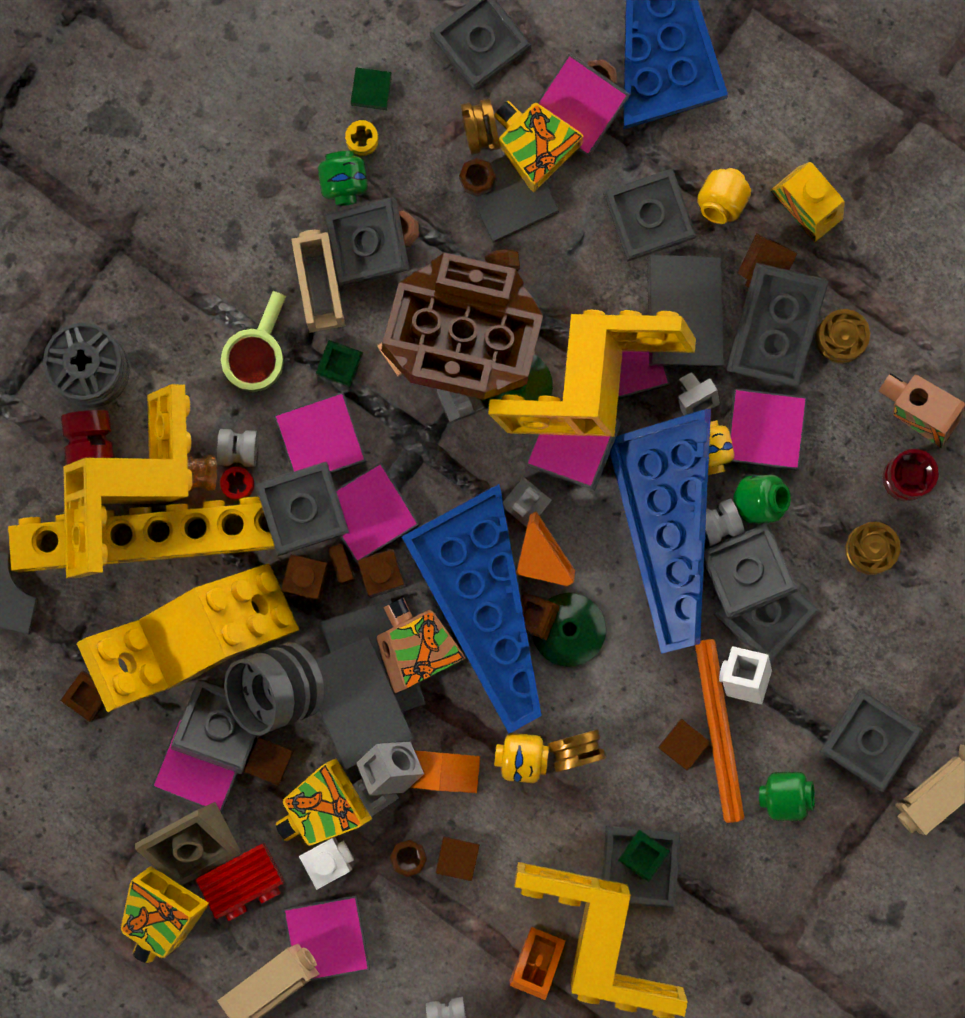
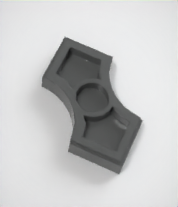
M0 552V628L30 634L38 598L25 593L17 585L11 572L10 554Z

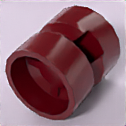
M85 410L61 416L63 437L69 439V444L64 447L66 465L83 458H114L113 443L106 439V436L111 432L109 411Z
M908 449L892 458L885 466L882 475L883 485L887 493L894 499L903 502L914 501L929 493L935 487L939 477L938 465L935 459L926 451Z

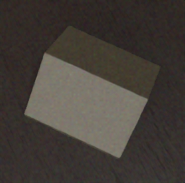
M216 802L192 812L135 843V849L161 873L180 885H184L240 855V849Z

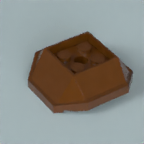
M443 253L432 260L431 264L415 271L399 282L381 351L410 383L479 399H487L527 385L543 314L533 297L524 287V282L516 269ZM456 336H465V337H467V338H466V339H462V338H458V337H456Z

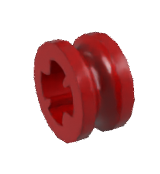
M231 467L222 474L220 487L229 499L239 501V499L247 498L252 494L254 479L246 469ZM238 474H242L245 476L243 482L246 485V489L243 492L237 489V494L231 493L232 486L228 482L229 478L232 475L238 478Z

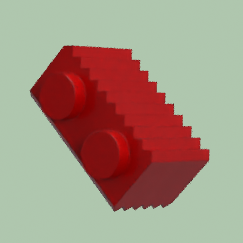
M265 842L195 879L204 898L209 903L208 905L214 917L218 919L225 915L227 921L247 912L245 904L258 897L262 904L279 895L281 892L278 886L285 883Z

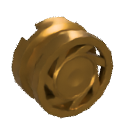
M490 99L480 100V104L474 106L470 103L461 104L470 154H479L481 149L489 148L490 151L500 149ZM485 116H486V118H487V123H488V128H489V133H490V134H487V129H486V124H485V119H484Z
M835 310L827 315L817 328L815 337L817 349L822 356L831 360L832 363L844 364L852 362L865 351L869 344L871 335L869 324L862 315L854 310Z
M868 522L855 528L849 535L845 545V556L849 564L857 572L865 575H877L890 569L897 562L901 552L900 540L896 532L890 526L881 522Z
M598 729L548 743L550 752L555 754L556 761L553 763L555 771L560 772L606 759L604 749H600L598 745V740L600 739Z

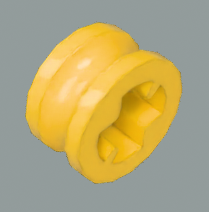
M358 120L348 126L345 139L349 150L354 151V154L358 156L372 154L378 146V133L375 126L366 120ZM365 130L366 135L372 134V138L367 139V145L364 147H359L358 141L355 144L352 142V139L357 137V131Z

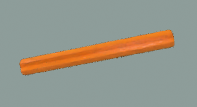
M714 639L701 640L700 644L695 645L723 818L726 823L740 822L744 820V811L723 684L719 681L720 666L716 642Z

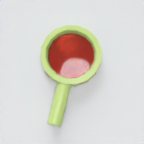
M275 291L272 292L258 329H247L237 332L228 339L223 347L221 355L223 372L231 384L240 390L249 392L266 390L276 383L282 373L284 364L282 349L274 337L271 336V333L286 298L283 294Z

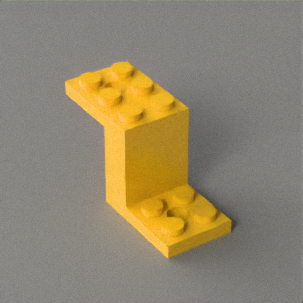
M585 310L583 314H571L563 401L555 396H539L538 401L524 400V397L518 395H503L502 400L490 399L488 414L507 433L615 437L622 351L695 353L696 338L684 318L672 311H659L656 313V316L642 315V313L633 310L620 311L619 315H605L603 311Z
M170 384L147 395L149 459L83 458L63 466L66 578H82L103 572V566L106 565L108 557L107 546L105 543H102V528L106 525L107 513L105 506L101 504H166L188 497V491L192 487V472L187 466V454L191 450V435L186 430V417L190 413V398L188 395H185V385Z
M268 563L195 587L141 619L86 637L77 642V646L106 711L110 712L185 684L243 652L289 636L299 631V628L281 591L277 578ZM252 601L257 605L259 613L253 609ZM119 658L125 662L128 672H124L121 669L118 661Z
M518 862L515 874V887L521 889L522 895L543 899L544 893L559 896L558 902L570 906H581V901L586 902L570 978L571 993L577 994L579 1001L600 1004L601 999L615 1002V1007L624 1011L637 1012L638 1007L653 1010L652 1015L659 1018H675V1015L685 1017L688 1001L683 987L615 973L631 896L628 884Z

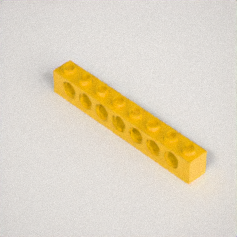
M259 497L239 499L240 505L225 506L224 500L202 502L203 508L188 509V504L166 505V512L151 513V507L130 508L129 515L115 516L114 510H106V525L102 528V543L106 544L108 552L106 565L273 550L275 546L271 533L264 531L261 526V521L265 514ZM65 514L56 515L55 522L41 523V517H27L18 519L19 525L8 526L12 571L20 573L66 568ZM232 516H239L243 519V529L237 535H228L225 531V522ZM196 519L204 520L207 526L205 534L198 539L191 538L188 534L190 523ZM158 523H167L170 530L169 536L162 542H155L151 536L153 527ZM122 526H129L132 530L131 541L123 546L118 545L115 541L116 531ZM48 533H55L58 537L56 549L51 552H45L41 545L43 537Z

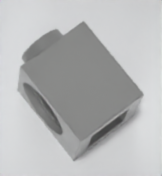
M411 741L376 744L356 763L370 796L404 793L424 775Z

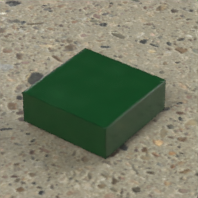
M356 67L350 102L351 106L387 111L392 72Z
M328 340L316 375L351 388L362 360L363 352Z
M638 829L618 858V861L650 882L670 851Z

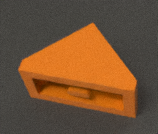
M537 511L529 516L516 574L569 586L574 583L576 571Z
M414 750L424 775L409 788L477 793L480 756Z
M531 927L509 980L510 986L546 1000L566 940Z

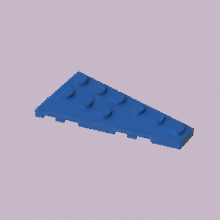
M626 0L624 90L631 95L624 104L623 130L727 99L728 92L698 0Z
M704 409L616 436L610 451L661 654L700 644L711 409Z
M500 484L402 536V539L509 734L539 718L542 714Z

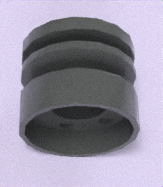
M76 323L65 326L52 336L45 348L43 367L47 380L59 394L79 407L97 408L109 405L122 394L128 384L130 365L126 352L109 332L95 324ZM86 355L92 363L86 364L85 371H82L76 363L82 362L83 356Z
M286 642L262 653H255L231 663L225 674L224 689L229 709L238 724L250 734L261 736L287 724L308 718L316 714L323 704L324 684L318 664L309 651L298 643Z

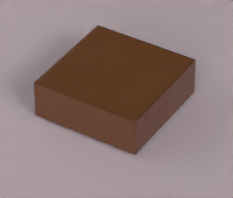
M339 544L330 547L328 551L339 582L343 585L354 582L355 578L344 546Z
M524 592L521 604L526 632L547 640L560 606Z
M83 670L60 700L89 722L95 719L104 706L91 675Z
M680 719L657 748L688 771L709 745L710 741L683 719Z
M258 737L244 772L279 786L294 751Z
M443 836L436 874L472 881L480 844Z

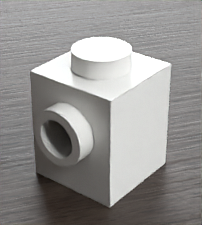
M732 646L728 661H723L719 675V681L723 682L726 696L762 704L772 672L769 655Z
M336 837L299 856L316 890L350 872L352 867L349 863L354 861L344 840L338 843Z

